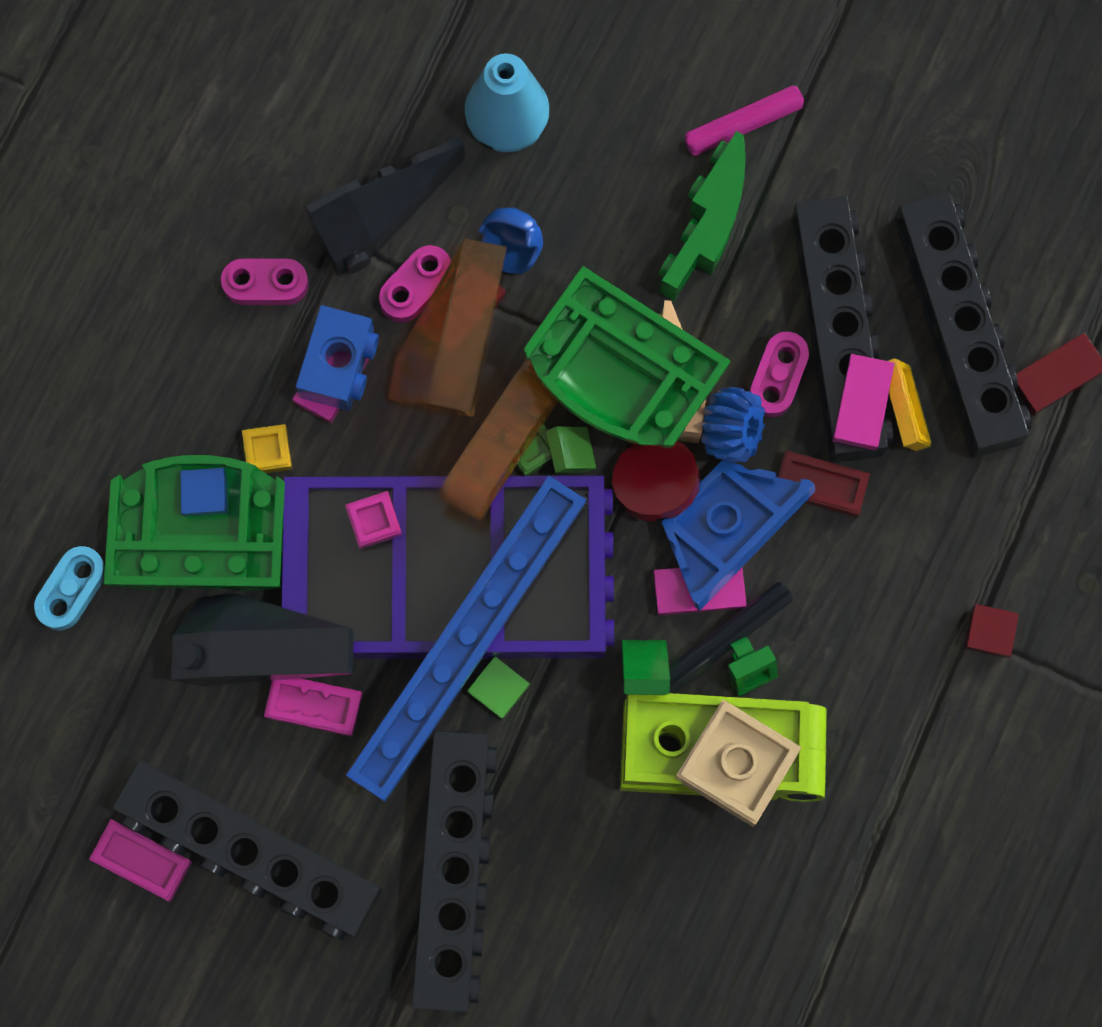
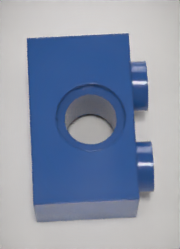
M324 305L320 306L296 384V390L300 398L349 412L353 400H361L367 381V375L362 374L366 358L373 360L379 342V334L374 333L372 318ZM336 352H346L351 355L350 362L344 367L335 368L328 364L330 357Z

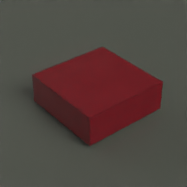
M975 604L972 608L965 649L1010 658L1019 613Z

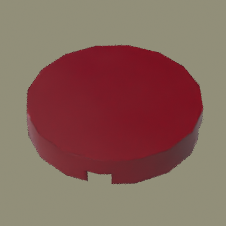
M677 441L672 448H662V445L634 443L620 455L613 468L612 486L619 504L629 515L643 521H656V519L664 517L670 519L680 515L693 503L700 488V472L693 453L681 442Z

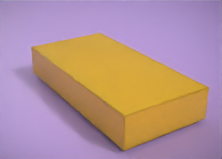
M898 359L889 360L888 362L895 363L889 394L903 446L915 451L931 447L930 444L932 443L911 367Z

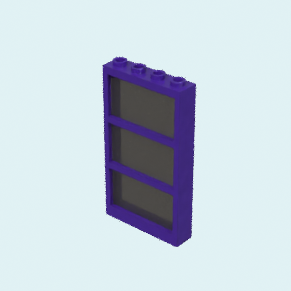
M548 476L284 477L282 607L354 628L353 659H425ZM551 476L585 498L586 504L482 659H493L494 657L498 659L605 658L606 646H614V619H605V602H614L613 576H605V559H613V532L604 531V515H613V490L604 489V476ZM388 491L402 536L360 549L345 505Z

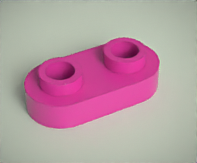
M432 245L417 249L386 281L380 290L379 300L385 316L392 321L400 323L409 322L416 318L449 283L452 276V264L449 255L440 247ZM429 260L435 261L438 264V267L431 272L425 271L422 268V265ZM404 291L409 297L405 302L398 303L393 299L395 293Z
M237 259L230 262L224 268L221 275V285L226 296L232 302L239 305H292L301 301L309 288V280L304 267L292 259ZM240 274H248L250 276V280L244 285L236 284L235 279ZM283 274H291L293 280L288 285H282L278 283L279 277Z
M781 332L769 340L753 380L750 392L760 396L761 406L765 408V417H778L789 409L809 358L808 345L796 333ZM783 351L789 352L793 356V361L783 363L779 360L778 354ZM772 390L777 393L779 400L774 403L767 402L763 397V393Z

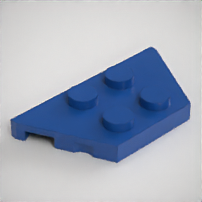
M721 461L700 482L699 492L693 503L680 515L670 519L666 517L662 521L664 531L693 604L699 611L815 493L814 483L802 478L801 482L778 478L775 472L762 469L748 470L740 464Z

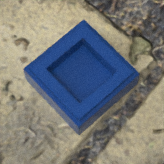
M225 468L180 471L181 514L183 516L228 514V483Z

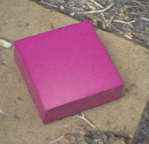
M388 491L345 505L360 549L402 536Z

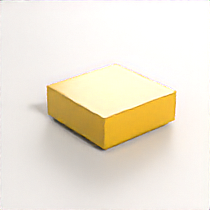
M286 424L242 430L247 463L257 466L259 470L265 473L292 470Z

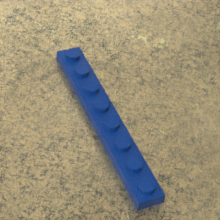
M551 476L547 477L346 774L349 779L386 802L586 504L585 498Z

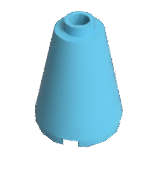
M506 53L496 55L488 61L467 95L465 102L466 124L476 140L493 147V150L499 152L520 151L534 144L547 125L549 119L547 95L519 57Z

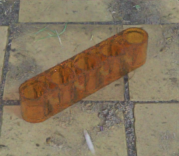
M526 358L449 473L440 491V500L478 520L485 515L558 403L541 383L530 359L527 360Z

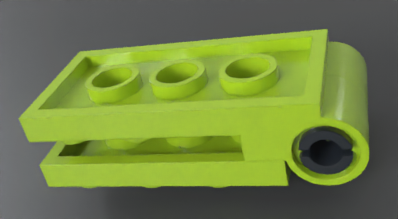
M673 693L667 695H627V699L624 700L620 791L700 795L677 781L675 777L721 701L725 700L802 747L771 800H777L779 797L785 800L800 802L825 799L827 709L823 706L802 701ZM662 736L674 738L678 742L680 750L675 752L665 750L660 745L659 738Z

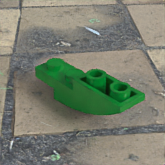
M738 131L735 132L729 143L724 140L720 142L710 160V163L714 165L707 178L700 175L688 194V198L692 199L689 215L694 218L690 221L680 239L685 244L677 256L671 253L667 257L658 273V276L663 278L660 293L673 301L676 300L696 267L712 275L731 236L741 201L745 178L746 156L744 135Z

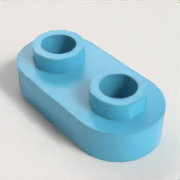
M85 546L74 547L68 550L35 599L34 609L37 618L46 627L62 631L74 626L104 581L105 562L95 550ZM85 564L90 565V575L86 578H78L77 571L79 567ZM58 602H66V612L61 616H55L53 614L54 606Z

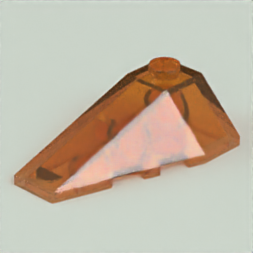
M464 238L396 357L388 396L389 401L474 417L507 251L506 246Z

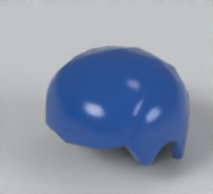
M496 208L484 219L483 224L478 230L479 233H483V240L479 248L480 253L494 267L507 274L522 275L529 271L543 248V236L536 220L517 208Z

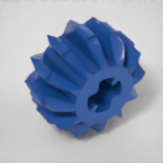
M730 387L729 389L720 388L717 393L711 395L709 407L704 408L705 418L701 423L704 430L701 441L705 444L708 455L732 463H737V461L746 462L750 456H755L757 444L763 441L762 430L766 426L763 424L765 408L761 406L760 396L744 391L743 388Z

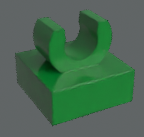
M747 637L730 644L734 651L732 657L735 661L728 665L730 682L738 696L778 678L777 660L769 646L755 652Z

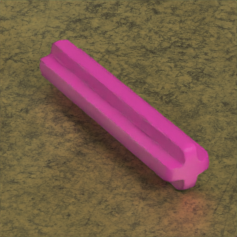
M797 86L787 87L687 132L684 138L685 144L689 152L697 156L717 147L722 140L725 142L730 141L736 131L744 135L800 110L804 103L802 94Z

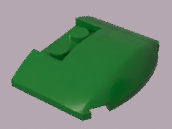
M584 266L579 270L523 351L527 360H531L534 370L544 387L559 403L582 421L621 440L641 445H662V448H672L731 362L720 353Z
M182 455L142 464L143 469L124 480L121 475L111 479L104 585L155 590V588H191L255 591L281 588L285 481L276 476L275 480L259 470L257 466L232 458L212 455ZM225 468L228 483V514L183 516L181 514L180 471Z

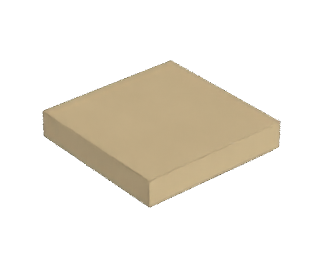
M722 700L675 779L754 827L802 747L727 701Z

